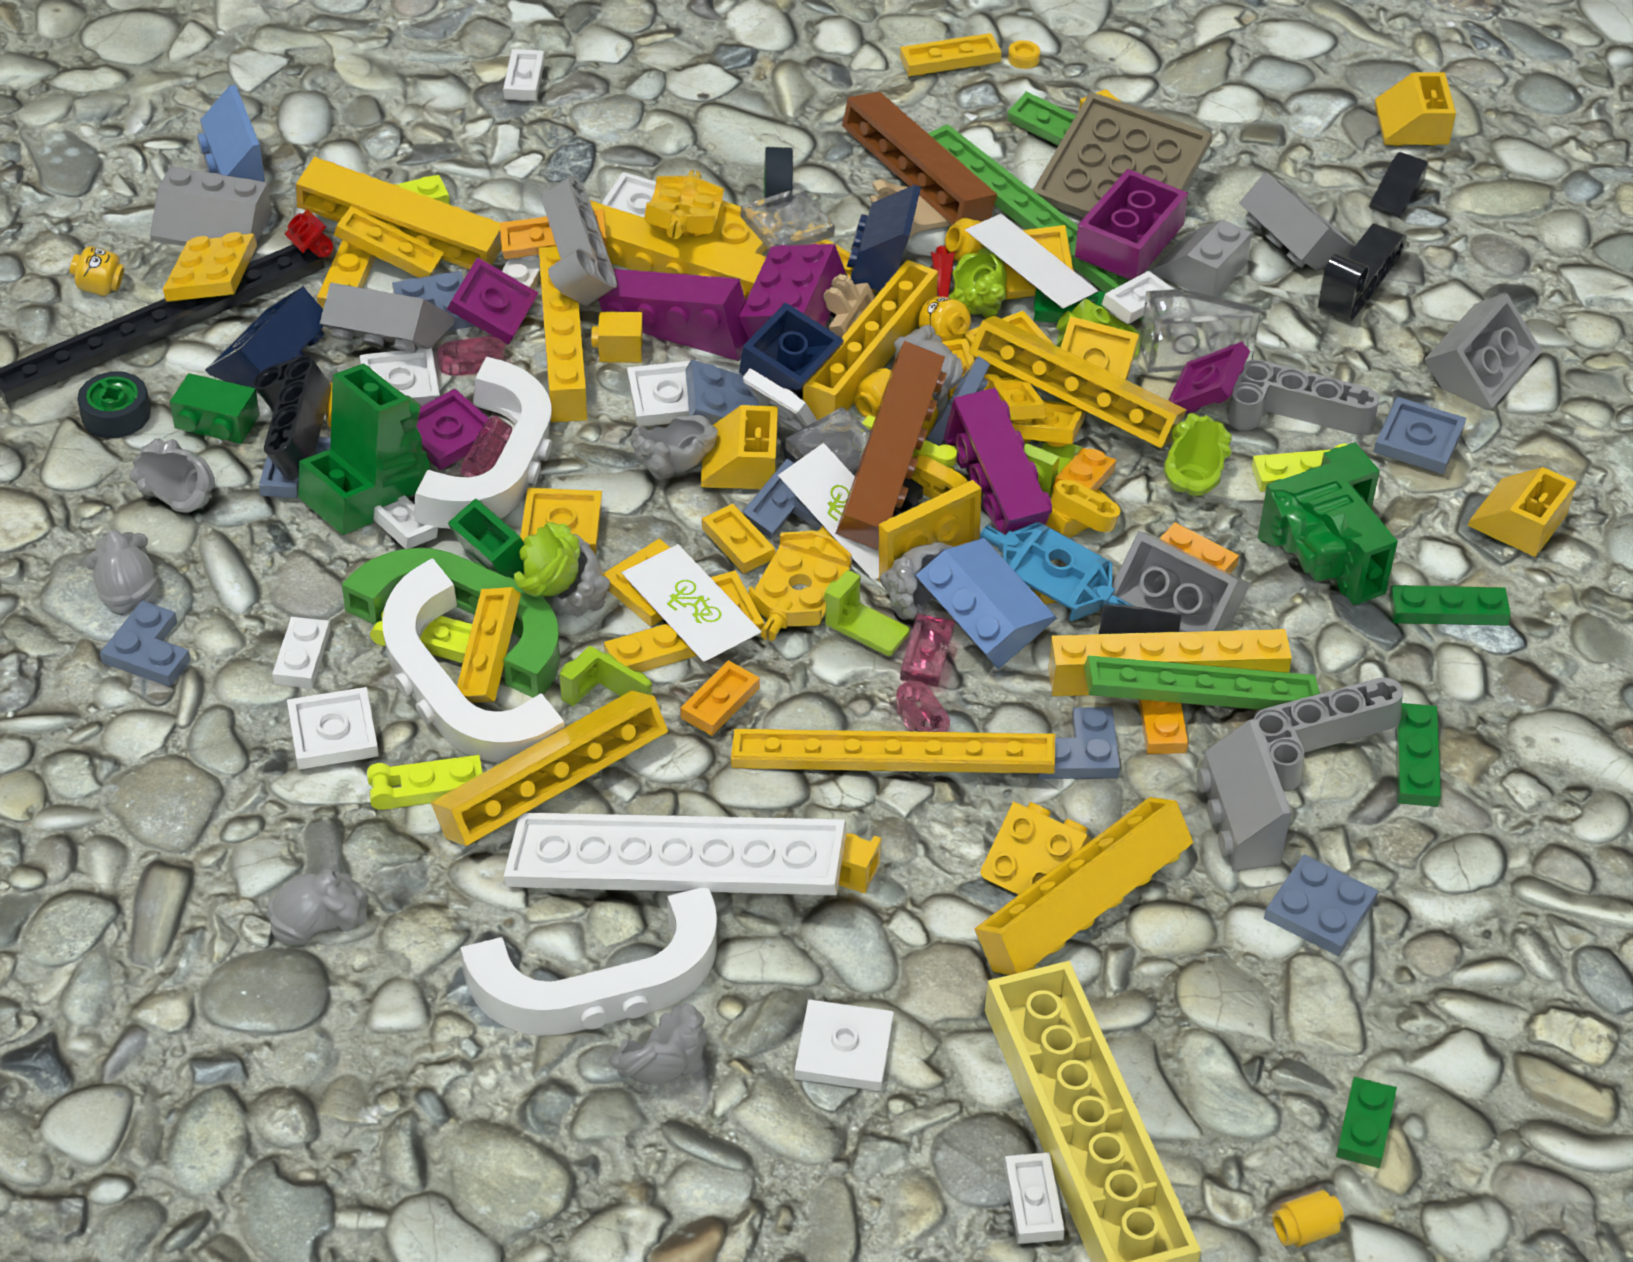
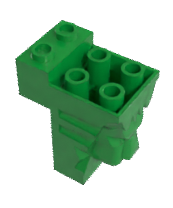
M364 363L333 374L330 449L299 461L298 497L339 533L345 535L374 523L375 507L380 505L385 507L397 502L398 498L404 495L406 497L415 495L427 470H430L427 454L424 450L422 451L421 434L417 428L421 405L409 395H404Z
M1356 442L1324 452L1321 466L1317 468H1310L1305 472L1267 484L1257 538L1261 543H1268L1275 547L1282 546L1287 553H1295L1304 572L1309 573L1315 581L1335 578L1340 592L1353 605L1386 594L1398 540L1372 511L1380 470Z

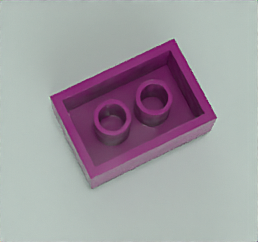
M1126 169L1078 224L1075 257L1130 280L1142 275L1183 227L1188 192Z
M835 244L771 246L739 315L748 340L785 302L822 326H826L831 311L825 305L824 293L833 287L831 285L832 281L839 274L847 276Z

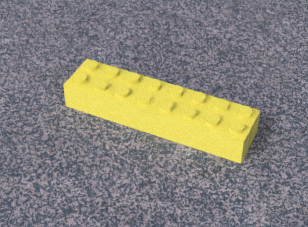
M1070 960L988 980L985 1003L986 1016L1045 1153L1050 1152L1054 1176L1090 1261L1199 1262L1200 1247Z

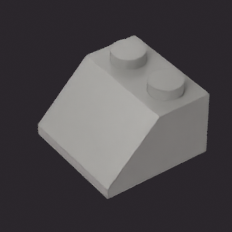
M1223 219L1191 231L1153 268V274L1213 300L1247 265L1252 232Z

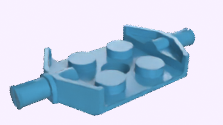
M1040 522L1033 523L1015 532L1009 530L1006 535L987 524L980 534L979 539L985 538L988 543L997 547L998 551L1001 552L1000 556L1028 586L1071 609L1070 621H1075L1098 612L1103 608L1105 601L1133 606L1113 595L1115 589L1112 587L1111 561ZM1059 559L1065 562L1067 566L1058 567L1050 561Z

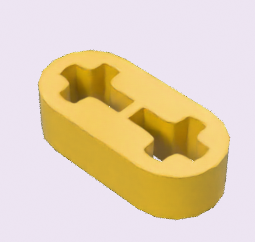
M925 455L915 457L918 458V462L911 478L923 487V495L930 499L968 482L959 472Z
M1072 480L1058 481L1051 496L1052 506L1059 512L1100 532L1114 530L1121 512L1120 507L1112 500Z

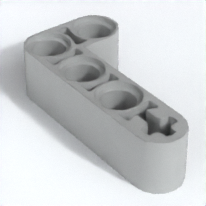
M569 176L542 194L541 197L561 258L560 261L549 267L548 273L552 283L562 294L588 306L617 287V281L588 194L577 178Z
M1254 359L1245 362L1244 370L1234 385L1228 412V422L1233 428L1238 430H1253L1260 424L1263 413L1266 411L1351 434L1363 435L1371 432L1374 428L1379 396L1373 389Z
M1376 678L1259 711L1254 716V719L1258 720L1283 791L1295 789L1302 783L1305 752L1396 727L1400 723L1403 689L1399 682L1392 678Z

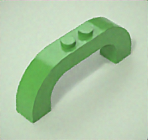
M431 548L401 549L380 555L364 563L341 584L345 611L374 625L382 620L381 613L385 608L386 602L401 579L410 571L432 558L454 584L456 607L475 615L481 589L513 587L521 593L512 633L520 640L504 658L505 684L534 698L541 693L544 695L557 676L560 665L559 630L557 619L551 606L542 596L533 597L526 594L516 585L513 578L505 577L489 570L480 563H474L443 550Z

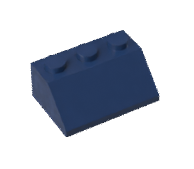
M913 185L875 201L871 204L868 215L861 213L846 266L853 268L850 276L853 283H868L871 289L881 291L898 271L910 237L921 190L920 186Z
M304 286L266 308L205 371L210 376L222 381L254 388L253 381L261 371L270 366L304 356L301 349L306 344L308 347L312 346L324 336L325 333L322 330L324 326L320 324L323 308Z

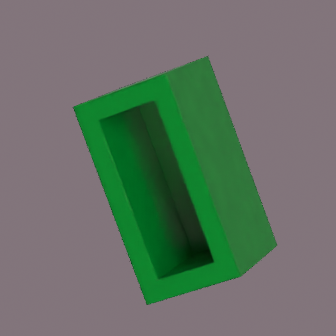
M191 373L187 374L170 400L174 428L240 444L243 443L260 416L255 388Z
M475 498L448 522L449 527L462 547L485 568L513 579L514 574L519 571L524 574V561L520 559L519 553L520 549L525 545L522 538L479 500Z

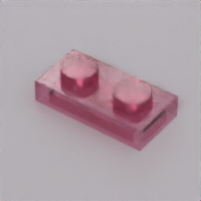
M921 614L916 615L900 671L901 681L939 687L954 634L955 621Z

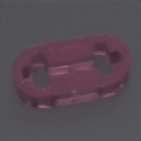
M493 336L447 342L441 345L437 352L438 367L442 373L449 376L478 373L486 357L506 362L505 344L501 339Z
M493 416L487 420L463 461L460 470L461 474L465 477H474L491 470L499 459L512 433V426L498 416Z
M909 681L899 686L896 693L895 708L909 731L949 732V716L926 684L919 681ZM915 702H920V707ZM925 721H927L930 726L925 727Z

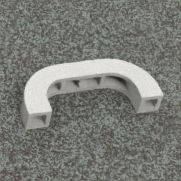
M491 357L485 358L475 378L473 405L506 416L515 424V427L496 465L484 474L474 477H454L427 470L415 493V522L451 529L448 522L475 498L499 519L511 513L518 506L529 484H536L541 468L540 461H547L552 445V440L549 439L551 402L547 391L535 377L511 363Z
M432 558L410 571L401 579L391 592L384 608L383 634L389 663L395 673L394 680L405 697L411 695L417 702L415 704L416 709L422 720L426 724L432 722L451 745L469 756L480 755V760L502 763L565 728L564 720L542 693L517 708L499 712L478 708L465 698L420 640L424 629L429 623L457 606L454 584Z
M697 888L667 896L668 923L674 938L660 953L646 959L563 980L539 981L520 973L511 963L502 937L460 947L463 974L469 992L479 1008L497 1023L517 1032L543 1036L562 1035L584 1029H597L607 1023L627 1018L635 1019L644 1016L646 1013L667 1008L693 993L708 976L713 966L717 951V914L711 892L708 888Z

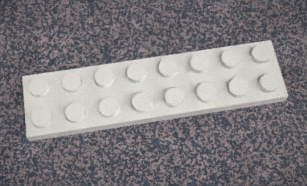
M524 813L518 817L504 872L506 887L646 891H689L697 888H708L710 892L837 895L847 828L845 819Z

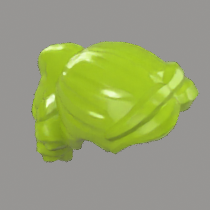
M987 247L981 248L977 253L965 254L952 272L955 287L949 298L964 303L972 315L982 314L985 318L996 316L1007 294L1005 289L1007 275L1004 261Z
M1190 413L1185 421L1176 424L1172 428V440L1174 443L1164 462V474L1173 490L1182 493L1187 492L1192 496H1202L1213 490L1220 483V477L1224 469V460L1232 454V450L1229 447L1232 435L1226 430L1223 423L1213 421L1207 415L1200 417L1197 414Z
M548 522L544 527L538 528L535 535H529L525 538V545L519 551L520 559L524 561V574L520 571L515 573L514 580L516 585L526 594L533 597H551L563 593L575 582L579 572L578 558L581 552L579 538L571 534V528L565 523L555 524L554 522Z

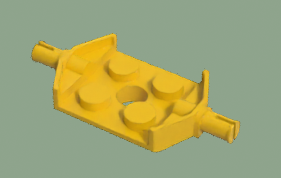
M691 170L687 176H657L655 191L651 201L646 203L644 220L654 225L660 231L667 232L670 238L675 233L674 239H678L681 235L696 237L702 234H710L713 232L722 205L724 188L703 180L701 173L697 170L695 175L694 170Z
M823 525L819 531L781 533L780 546L755 589L752 586L749 587V596L759 613L768 619L761 629L760 635L763 639L767 640L769 636V641H774L781 627L786 629L787 626L819 625L826 614L824 594L828 585L832 581H837L847 570L851 569L852 554L839 544ZM797 584L808 586L802 590L792 588V586Z

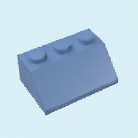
M231 85L200 119L202 133L197 134V140L201 154H205L208 173L265 182L259 141L237 86Z
M985 538L945 549L916 574V577L998 670L1057 619Z

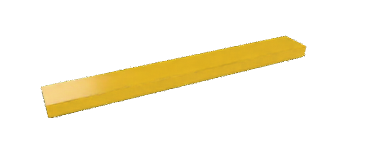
M734 729L731 767L743 769L1055 774V734Z

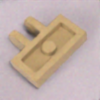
M839 274L833 279L831 284L833 287L826 290L823 298L827 309L836 314L829 329L839 337H842L873 301L875 296L868 283L855 285L848 275Z

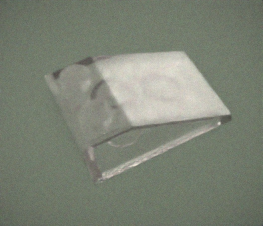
M1185 289L1146 291L1140 349L1147 373L1182 371L1186 362L1241 341L1251 351L1246 362L1253 360L1261 314L1259 307Z

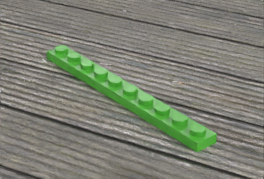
M946 124L928 133L996 192L995 205L1023 228L1028 230L1065 225L1073 267L1105 293L1130 281V279L1076 258L1075 247L1078 225L950 125ZM1171 301L1138 319L1145 324L1170 310Z

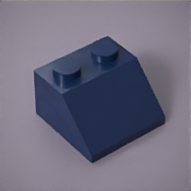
M785 302L744 344L739 373L745 375L749 369H752L783 389H802L843 345L844 339Z

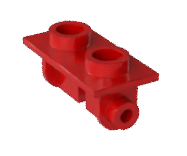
M307 209L303 214L299 213L291 219L287 226L288 230L284 234L302 252L309 248L318 257H327L332 253L333 242L323 233L326 226Z

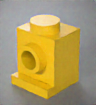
M846 833L839 886L866 893L880 865L882 838L873 836L872 840L868 841L855 834Z

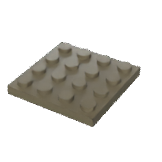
M1090 91L1033 191L1053 207L1083 218L1126 169L1185 191L1212 143V133Z

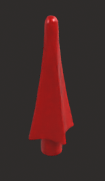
M938 246L935 252H931L933 263L930 268L938 271L937 296L949 297L955 252L949 253L946 246Z

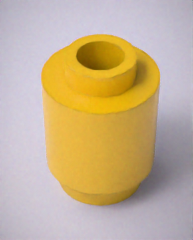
M1323 1189L1282 1203L1280 1209L1272 1213L1275 1232L1280 1242L1286 1247L1292 1244L1296 1247H1301L1340 1232V1222L1344 1221V1212L1339 1200L1334 1195L1330 1196Z

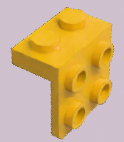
M1013 801L981 868V876L985 880L1019 895L1089 843L1092 839L1086 834L1088 828L1067 818L1064 824L1050 818L1051 811L1035 803L1029 802L1028 806L1025 807Z

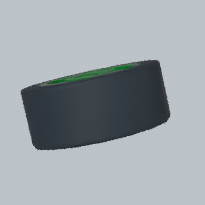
M766 147L764 161V211L791 212L793 149L791 147Z
M110 371L98 374L87 380L79 389L77 402L84 427L94 435L103 438L128 436L143 428L150 418L151 406L144 381L134 374L124 371Z

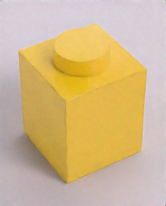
M599 312V325L592 326L591 333L592 348H598L599 362L642 363V312Z

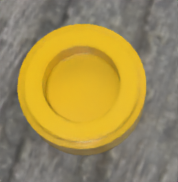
M1020 40L1009 46L1008 62L1012 66L1019 69H1030L1039 64L1040 48L1037 44L1027 40Z

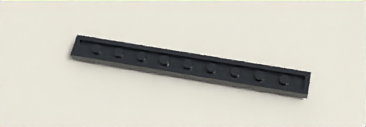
M292 244L250 262L235 293L232 295L166 302L164 298L0 368V396L6 404L23 398L26 395L325 268L324 258L318 257L309 248L302 252L295 244Z

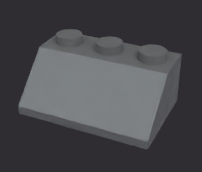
M170 166L158 186L150 232L151 241L185 247L187 241L194 237L207 236L208 238L223 237L228 233L240 232L242 235L254 233L257 243L272 216L268 183Z
M1266 171L1239 202L1248 211L1245 217L1260 230L1263 226L1269 230L1266 237L1279 248L1285 245L1290 250L1287 256L1301 268L1307 264L1316 271L1326 268L1334 253L1347 257L1355 247L1349 239L1299 194Z
M330 282L320 324L332 330L331 336L342 340L352 341L353 336L363 337V342L374 346L383 347L385 341L394 343L393 347L399 350L414 352L415 347L430 349L454 325L455 317L422 298Z
M1506 293L1475 303L1424 360L1443 390L1489 410L1498 403L1542 350Z
M1138 531L1112 587L1115 589L1113 595L1133 606L1182 614L1179 632L1223 631L1235 617L1251 583L1154 535Z
M1252 719L1206 750L1202 768L1197 770L1199 791L1201 793L1206 792L1208 798L1207 810L1211 824H1217L1219 830L1218 843L1220 852L1223 856H1228L1233 871L1281 865L1291 818L1290 807L1258 720Z

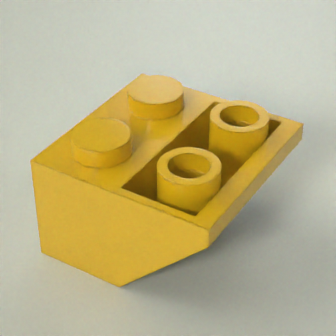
M1412 72L1375 98L1374 106L1384 145L1433 146L1450 144L1456 110L1445 72Z
M741 405L712 425L718 430L715 447L702 460L701 487L762 489L776 472L778 406Z
M1544 467L1504 477L1471 517L1468 526L1536 557L1567 516L1577 482Z

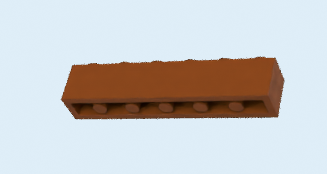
M878 91L848 97L842 127L909 187L913 185L920 186L919 195L947 221L954 225L956 221L962 218L983 222L992 217L997 193L886 96Z
M907 341L903 342L894 361L835 534L878 550L879 524L895 517L893 516L895 507L901 509L907 495L908 488L902 485L905 478L911 479L917 465L918 458L912 455L914 449L920 451L928 430L922 428L924 420L930 422L936 408L937 401L931 398L933 392L939 394L947 373L941 371L945 356Z

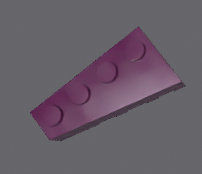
M623 269L613 270L617 287L598 299L602 312H642L643 334L732 360H740L742 348L748 341V338L739 319V315L746 302L739 278Z
M996 388L955 397L943 439L947 445L956 446L958 450V465L961 469L969 468L970 481L973 480L982 488L981 493L983 492L984 494L983 508L996 530L1006 535L1009 530L1015 532L1036 522L1046 525L1049 514L1052 512L1051 499L1047 492H1042L1038 483L1036 466L1033 461H1028L1024 452L1022 435L1013 428L1010 421V410L1006 401H1001Z

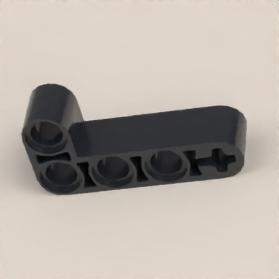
M1373 223L1347 257L1334 253L1324 271L1318 309L1345 320L1353 321L1400 258L1405 247L1406 235Z
M301 356L270 366L261 371L253 381L254 388L273 412L264 444V452L287 480L299 478V461L315 454L331 392L330 382L310 356Z

